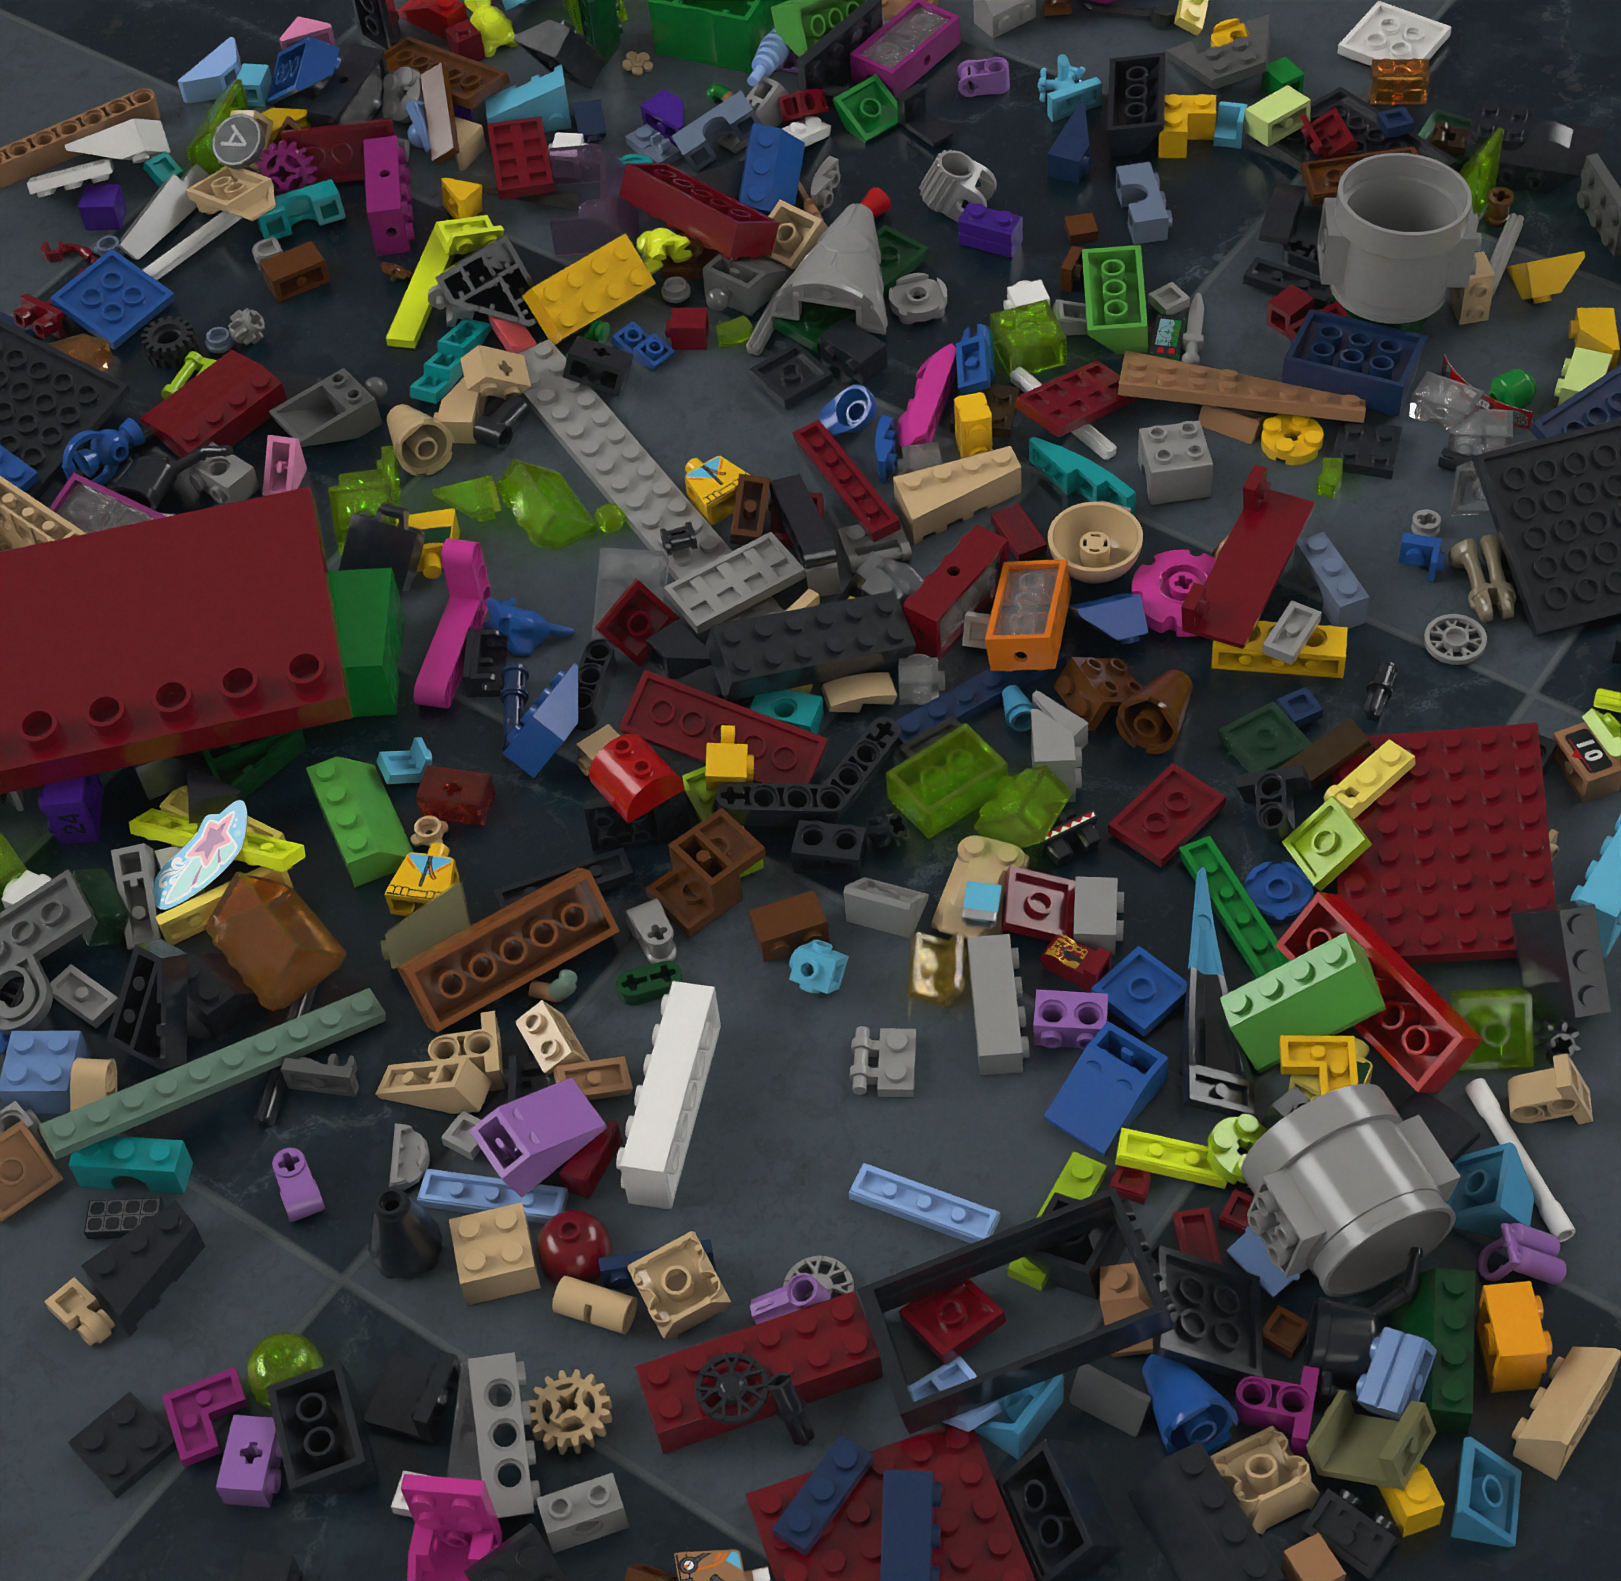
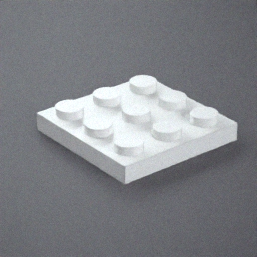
M1378 1L1339 43L1337 54L1411 81L1450 37L1451 26Z
M109 157L32 177L27 182L30 194L37 193L39 198L54 194L56 187L64 186L65 190L81 187L83 180L92 179V183L108 180L110 173H113L114 166L112 159Z

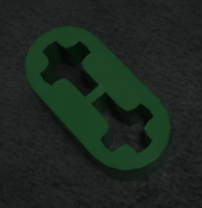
M661 961L623 972L618 976L616 987L618 996L623 1003L638 1005L661 999L664 994L669 995L672 982H683L679 965L672 961ZM669 975L671 981L664 982L662 976ZM635 984L637 990L630 991L628 985Z

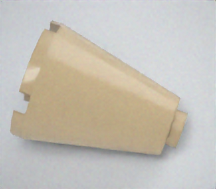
M405 404L397 405L390 410L387 415V425L396 458L401 467L411 475L418 476L417 474L424 473L432 475L443 469L453 454L451 450L454 437L449 428L442 422Z

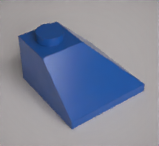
M1122 593L1068 607V615L1110 639L1120 640L1121 644L1140 641L1139 635L1148 633L1141 595Z

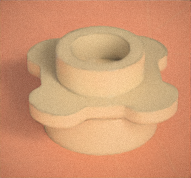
M434 816L421 817L414 825L415 834L411 836V843L414 846H430L432 843L443 844L442 837L448 831V824Z

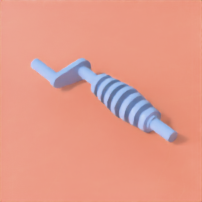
M775 27L763 38L753 59V72L747 79L750 86H756L763 76H770L786 60L791 51L783 39L776 34Z

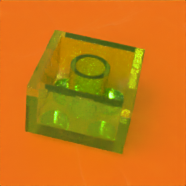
M1047 300L990 314V329L993 333L994 348L1010 379V373L1017 367H1022L1031 374L1067 364V337Z
M1047 765L1034 769L1028 768L1013 776H1004L995 785L994 790L996 792L991 800L981 808L979 812L981 816L973 828L982 837L1018 846L1020 849L1041 843L1045 840L1073 792Z

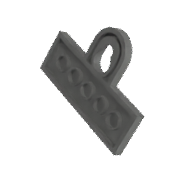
M69 869L0 912V992L4 984L15 977H24L25 981L22 989L24 999L18 1006L10 1008L4 1001H0L1 1034L10 1036L11 1031H31L45 1019L52 1006L53 990L40 960L98 923L75 876Z

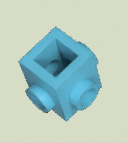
M812 940V942L801 945L794 950L789 962V967L792 969L789 980L799 983V988L806 992L816 994L819 992L831 993L840 989L849 956L832 950L833 946L827 942Z

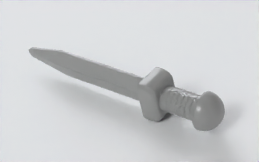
M1200 293L1195 295L1190 305L1187 332L1183 334L1182 349L1186 351L1182 356V362L1198 365L1200 361L1197 353L1203 349L1204 336L1201 334L1204 304Z

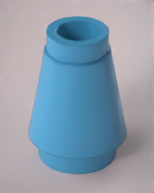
M1007 686L1002 691L1006 723L1015 731H1027L1031 729V709L1036 708L1018 686Z

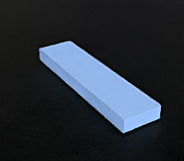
M863 1163L848 1192L850 1200L971 1244L992 1236L1000 1220L999 1211Z
M426 1168L417 1203L420 1207L474 1214L522 1202L528 1222L546 1224L555 1215L565 1211L569 1192L566 1187L538 1184L521 1198L500 1178Z

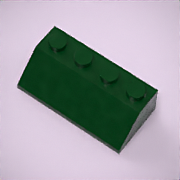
M1435 1267L1419 1273L1418 1286L1415 1294L1412 1296V1300L1404 1302L1391 1312V1329L1424 1338L1437 1350L1419 1402L1426 1403L1436 1432L1468 1435L1473 1415L1475 1271ZM1403 1279L1392 1283V1291L1397 1289V1285L1402 1284Z

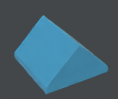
M1062 1374L998 1399L997 1401L1002 1412L974 1428L975 1432L1020 1460L1063 1403L1064 1376Z
M1471 1436L1464 1438L1458 1460L1450 1537L1513 1547L1516 1545L1522 1471Z

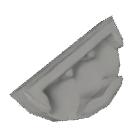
M395 1123L389 1187L403 1191L418 1183L424 1176L426 1168L428 1169L430 1154L427 1141L421 1134L414 1131L409 1125Z

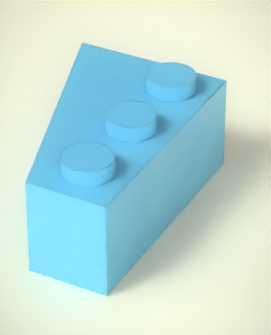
M562 64L554 67V71L540 77L538 74L531 77V82L519 87L513 85L485 99L488 124L542 117L544 133L572 129Z

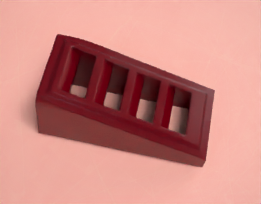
M610 1120L606 1124L608 1127L579 1150L560 1170L559 1175L562 1186L568 1188V1192L586 1199L591 1197L622 1144L618 1122Z

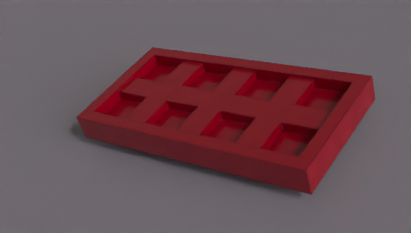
M542 117L487 124L499 200L555 192Z
M1096 360L1017 396L1014 407L1059 438L1139 400V397L1118 395L1120 375Z

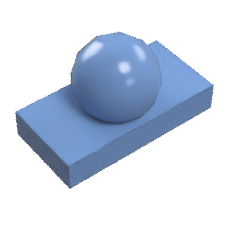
M410 100L405 105L413 122L407 132L408 140L413 146L424 148L426 152L431 153L424 101Z

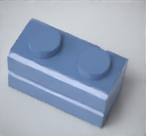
M1384 1327L1381 1337H1376L1371 1344L1370 1358L1372 1361L1367 1374H1362L1358 1380L1356 1387L1357 1402L1371 1413L1399 1421L1410 1401L1419 1402L1437 1350L1424 1338Z

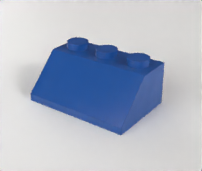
M753 123L748 138L738 201L766 216L770 215L779 200L795 206L805 143L783 129Z

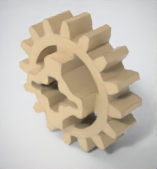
M575 1369L572 1377H566L563 1370L559 1371V1380L553 1381L549 1376L545 1377L547 1387L545 1389L535 1387L533 1391L537 1400H529L531 1424L529 1426L533 1428L532 1431L536 1441L543 1439L545 1449L550 1450L557 1444L559 1453L562 1455L565 1454L568 1446H573L576 1454L580 1453L581 1444L585 1442L593 1448L595 1446L593 1436L596 1434L605 1437L606 1430L602 1423L612 1422L609 1411L612 1408L610 1396H606L605 1385L603 1383L596 1385L593 1374H589L585 1379H582L578 1369ZM590 1399L595 1403L594 1414L589 1409ZM546 1410L550 1412L549 1424L545 1421Z

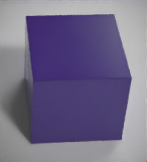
M120 184L84 185L78 209L86 231L121 230L127 206Z

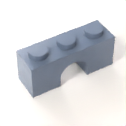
M739 91L672 135V138L695 173L718 158L714 152V146L721 137L733 134L738 137L740 142H743L749 138L753 123L763 124L743 92Z
M1150 162L1116 167V191L1121 207L1128 206V228L1134 245L1168 240V227L1173 225L1171 211L1166 210L1164 191H1159L1158 173H1153Z
M1325 532L1298 540L1294 548L1293 569L1307 589L1319 586L1323 598L1322 611L1331 625L1348 627L1350 629L1366 623L1369 595Z

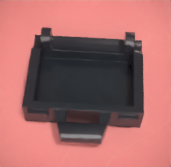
M386 502L380 505L376 515L360 511V514L352 513L338 571L392 568L397 588L402 591H411L410 588L413 579L416 577L426 533H423L422 529L413 526L408 527L409 512L406 508ZM385 516L399 519L398 525L384 521Z

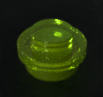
M605 504L595 512L597 525L606 532L618 531L622 528L626 519L625 513L617 504Z

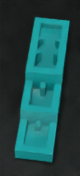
M465 318L438 341V352L424 363V375L410 386V398L437 404L463 375L460 358L478 345H483L491 331V324Z
M1037 437L1029 439V461L1066 495L1078 490L1090 502H1101L1102 500L1131 508V514H1135L1136 492L1114 474L1062 446Z

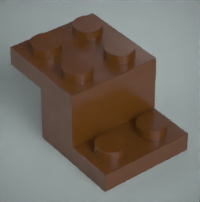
M720 808L668 845L672 870L646 887V893L651 900L657 898L665 914L687 936L691 937L743 900L740 874L766 857L765 847L723 808Z

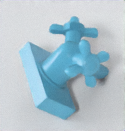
M1063 54L1058 56V77L1055 80H1046V68H1042L1040 70L1041 78L1038 82L1040 102L1045 103L1046 91H1053L1047 94V112L1052 122L1071 116L1079 103L1085 104V110L1102 105V82L1098 77L1082 81L1081 77L1085 72V68L1071 67L1067 56Z

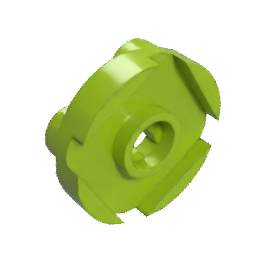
M1241 1114L1239 1117H1230L1220 1121L1214 1127L1207 1140L1209 1146L1207 1158L1213 1170L1222 1179L1234 1185L1237 1181L1247 1183L1241 1172L1242 1164L1247 1154L1240 1155L1237 1150L1239 1147H1242L1249 1152L1252 1146L1268 1130L1250 1114Z

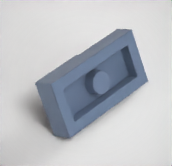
M648 124L625 136L627 146L640 155L650 157L653 163L672 164L682 158L680 150L670 143L668 138L665 139L660 132H657Z

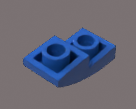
M634 321L612 336L611 343L616 348L634 354V361L652 370L675 354V351L655 332L649 336Z
M881 415L876 430L875 452L879 481L886 484L891 472L895 473L897 470L899 455L895 454L897 431H894L893 417Z

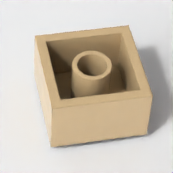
M522 1202L449 1219L459 1281L467 1306L541 1288L529 1225Z

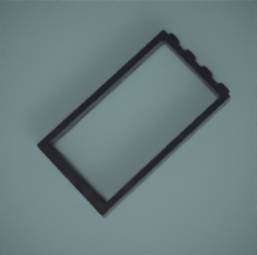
M1112 1187L857 1289L899 1414L909 1434L1175 1329L1170 1313L1176 1311L1175 1305L1168 1289L1160 1292L1157 1282L1162 1281L1163 1278L1155 1259L1147 1261L1144 1252L1150 1249L1142 1229L1134 1230L1130 1223L1137 1219L1128 1198L1121 1201L1116 1188ZM1116 1221L1152 1304L1151 1308L920 1400H914L885 1312Z

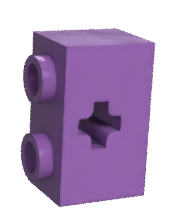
M233 1415L216 1484V1489L224 1504L270 1507L273 1493L279 1492L281 1485V1471L279 1467L282 1454L273 1418Z

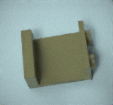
M1339 1390L1331 1405L1326 1408L1324 1417L1315 1432L1310 1435L1306 1447L1317 1475L1404 1490L1436 1434V1430L1424 1402L1410 1401L1402 1417L1397 1421L1355 1414L1347 1391Z

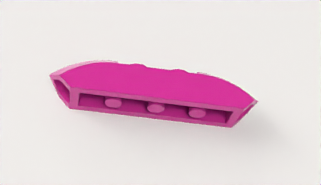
M952 343L934 353L921 365L916 374L918 379L915 386V397L909 400L907 411L898 419L897 438L905 454L915 459L927 455L957 377L956 347Z

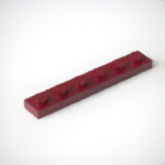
M820 420L793 432L797 445L873 542L901 529L897 516Z

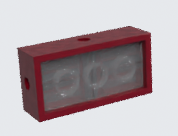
M976 524L968 534H964L961 537L957 547L950 554H946L943 557L939 567L932 574H928L924 578L921 587L913 595L911 594L906 598L902 610L916 643L915 653L938 664L963 636L965 614L967 611L983 613L995 600L1003 563L1009 562L1008 539Z

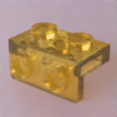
M916 932L913 935L910 948L907 997L947 1008L956 996L959 997L962 994L965 986V977L962 976V965L967 953L966 947H963V933L956 932L949 941L921 932Z

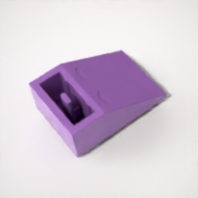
M571 1077L497 1107L471 1128L469 1132L500 1178L522 1198L608 1126Z

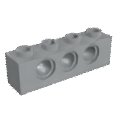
M515 1352L468 1359L481 1478L485 1482L498 1520L534 1515V1505H538L536 1498L540 1497L538 1480L530 1481L529 1465L536 1464L534 1440H525L524 1425L531 1424L529 1400L521 1401L519 1386L527 1385L524 1361L516 1362ZM504 1386L510 1390L512 1397L506 1406L496 1407L490 1403L489 1394L493 1388ZM501 1426H510L517 1434L515 1442L508 1447L498 1446L494 1442V1433ZM505 1466H515L522 1474L520 1482L514 1487H505L498 1480V1474Z

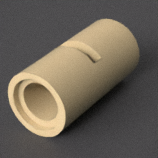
M564 1276L556 1288L552 1309L555 1313L626 1334L635 1318L637 1298Z

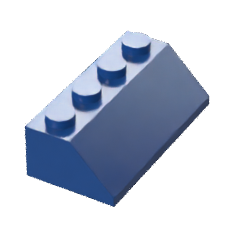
M308 36L280 51L265 104L272 105L332 75L333 72L336 73L341 61V57L338 56L340 48Z

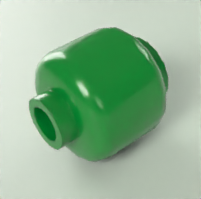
M1514 369L1493 378L1488 397L1506 405L1522 409L1530 406L1534 401L1537 385L1531 374L1525 373L1520 369Z

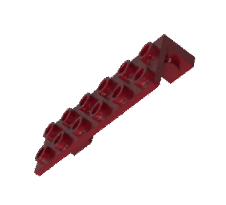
M1254 465L1243 486V510L1205 584L1193 583L1181 606L1182 631L1241 649L1245 648L1315 508L1314 501L1270 490L1271 483L1267 481V468Z

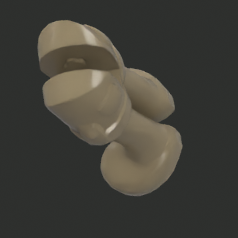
M1484 535L1479 543L1482 559L1488 566L1490 584L1485 581L1475 539L1468 538L1455 544L1448 552V560L1454 568L1467 570L1472 589L1468 595L1470 607L1476 611L1481 622L1493 621L1492 605H1497L1501 619L1513 618L1514 603L1517 596L1512 584L1505 580L1501 560L1506 556L1499 536Z

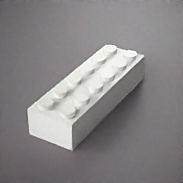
M676 981L672 982L669 995L664 994L662 998L661 1015L663 1017L661 1024H655L653 1029V1052L645 1057L643 1067L644 1083L636 1088L634 1100L635 1106H637L634 1116L628 1117L625 1131L628 1139L626 1146L620 1147L616 1161V1167L622 1173L621 1188L626 1190L628 1203L669 1210L672 1209L721 1028L715 987Z

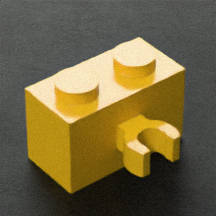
M721 725V743H707L706 791H716L720 785L728 782H753L754 755L748 754V744H734L735 726Z

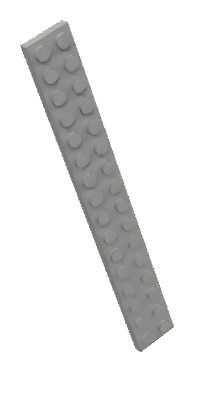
M550 339L518 353L524 355L531 387L520 396L675 581L732 552L729 546L590 386L563 378L567 359ZM686 522H691L698 548L693 550L691 547L672 552L671 556H667L662 545L660 529L665 528L668 531L683 527ZM770 596L719 624L785 611Z

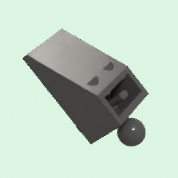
M720 253L703 267L706 303L713 311H722L729 306L752 316L771 299L774 292L783 286L796 269L792 270L766 256H759L757 260L746 257H739L738 260H729L722 257V253Z
M342 368L269 411V414L291 438L299 439L301 447L358 439L383 424L376 401L381 400L387 394V384L380 377H371L365 382L363 387L347 370Z

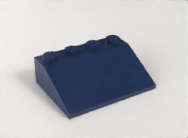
M1310 309L1284 358L1281 382L1340 395H1355L1360 399L1366 400V409L1399 417L1411 389L1427 341V335Z

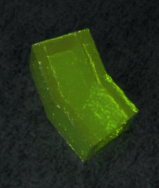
M744 315L730 321L715 323L720 349L739 346L748 342L753 333V325Z
M1323 458L1322 472L1317 479L1316 494L1335 499L1341 487L1343 458Z

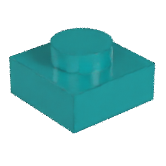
M166 151L145 161L143 169L159 188L173 174L179 179L183 174V170Z

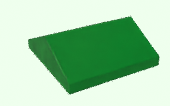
M877 74L833 98V103L845 129L864 144L900 124L898 122L897 101Z

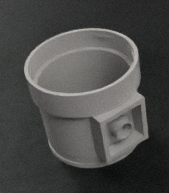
M1379 154L1354 163L1341 176L1337 197L1324 198L1317 243L1321 284L1330 285L1335 299L1344 308L1368 320L1399 324L1418 321L1434 314L1445 302L1448 287L1468 288L1470 275H1475L1476 257L1474 255L1475 251H1480L1482 237L1481 233L1477 232L1478 214L1473 213L1472 194L1467 182L1459 173L1446 164L1416 154Z
M1356 1084L1326 1093L1294 1110L1260 1137L1249 1150L1242 1164V1176L1255 1195L1247 1213L1248 1223L1251 1230L1261 1237L1267 1247L1270 1261L1274 1266L1280 1268L1285 1278L1310 1269L1313 1275L1319 1279V1284L1324 1293L1330 1297L1355 1295L1381 1285L1406 1271L1409 1259L1408 1253L1411 1247L1422 1248L1423 1258L1426 1257L1446 1238L1456 1220V1215L1447 1202L1460 1179V1175L1420 1115L1403 1121L1384 1091L1374 1084Z

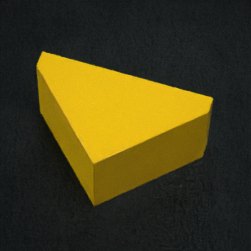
M441 178L442 205L454 219L474 217L483 211L481 184Z

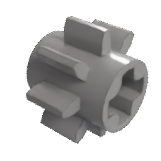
M246 308L244 311L239 309L230 316L233 322L228 325L229 332L236 342L244 343L247 346L251 342L256 344L264 337L261 331L265 329V323L258 312Z

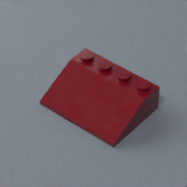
M230 350L143 415L140 420L179 458H182L195 451L197 447L208 446L211 442L218 446H234L271 418L269 411L287 401V397L282 383L263 365L234 350Z

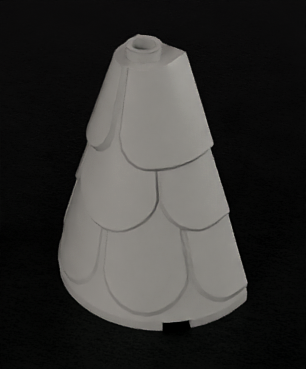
M863 204L849 205L819 237L817 245L803 258L798 268L776 294L771 308V316L799 321L802 313L801 301L856 310L857 326L866 332L885 335L888 323L883 297L884 286L879 265L881 263V254L873 213L868 207Z

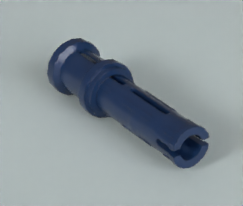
M518 663L503 666L500 673L503 680L500 700L504 704L503 752L510 744L506 738L515 726L519 724L524 727L520 720L524 716V705L529 699V692L526 689L529 669L525 665Z

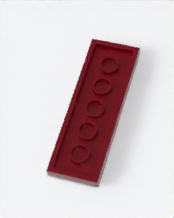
M645 669L619 726V731L623 734H638L647 743L705 765L707 743H721V725L735 726L734 744H748V754L754 755V778L752 783L811 784L829 743L828 738Z

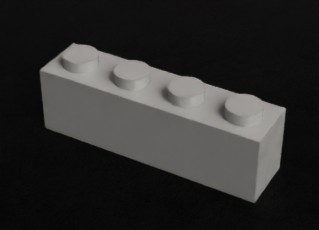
M1010 934L967 937L980 1076L1023 1072V1058H1029L1028 1036H1021L1020 1028H1026L1025 1007L1017 1005V998H1023L1021 977H1014V969L1020 968L1018 947L1011 948Z

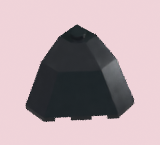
M502 235L484 245L435 277L449 304L529 327L538 322L522 297L535 284L507 235Z

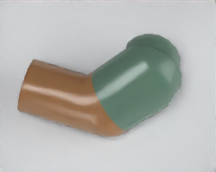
M562 970L559 972V978L552 983L532 980L528 995L529 997L546 1001L561 1002L575 992L577 988L575 983L578 977L571 970Z

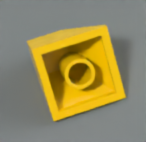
M1583 251L1508 266L1507 270L1522 300L1533 298L1534 304L1552 301L1551 294L1563 291L1584 260L1585 253Z

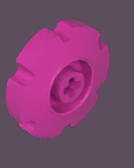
M1171 550L1153 556L1152 565H1141L1133 577L1131 593L1141 595L1147 626L1159 633H1164L1167 630L1175 631L1177 637L1197 636L1182 631L1181 606L1193 583L1205 584L1217 559L1205 553L1200 556H1193L1189 550Z

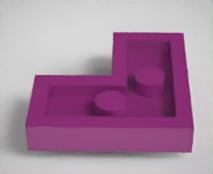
M236 1367L162 1395L183 1466L187 1467L222 1453L212 1420L249 1406Z

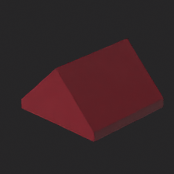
M636 578L596 625L595 629L603 639L609 640L613 647L640 667L649 656L646 639L675 620L678 621L680 617Z

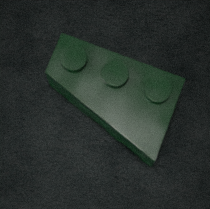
M300 729L200 752L210 771V776L242 791V800H244L305 751L307 746L303 731Z

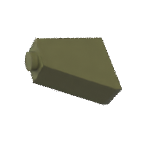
M463 881L456 882L386 932V940L381 941V949L384 961L390 960L392 969L397 968L396 966L471 926Z

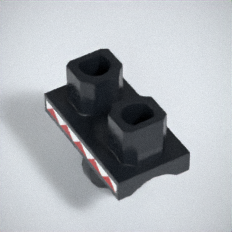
M1059 806L1050 808V819L1042 823L1043 829L1046 832L1040 834V845L1036 849L1041 857L1048 854L1052 861L1059 866L1073 858L1074 852L1069 843L1075 840L1078 841L1084 852L1098 847L1101 842V836L1096 827L1097 814L1091 809L1076 817L1073 809L1063 812Z

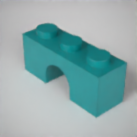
M330 179L275 196V208L256 220L264 239L272 237L279 239L292 235L291 227L298 221L313 219L321 226L346 218L340 194L333 180Z
M112 1136L72 1153L68 1166L81 1188L115 1190L118 1177L128 1176L145 1183L149 1192L185 1194L193 1161L183 1140Z

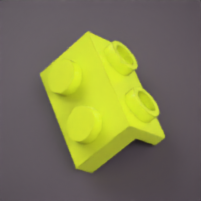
M488 215L436 222L434 228L447 255L474 252L499 238L504 233L501 225H492Z

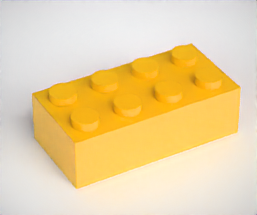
M625 233L532 287L522 297L548 339L554 345H557L592 324L594 320L601 319L654 286L656 282Z

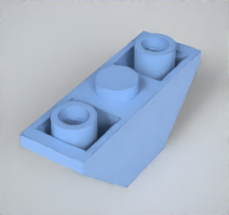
M229 37L178 80L185 103L189 104L224 98L235 89L234 83L241 69L235 38Z

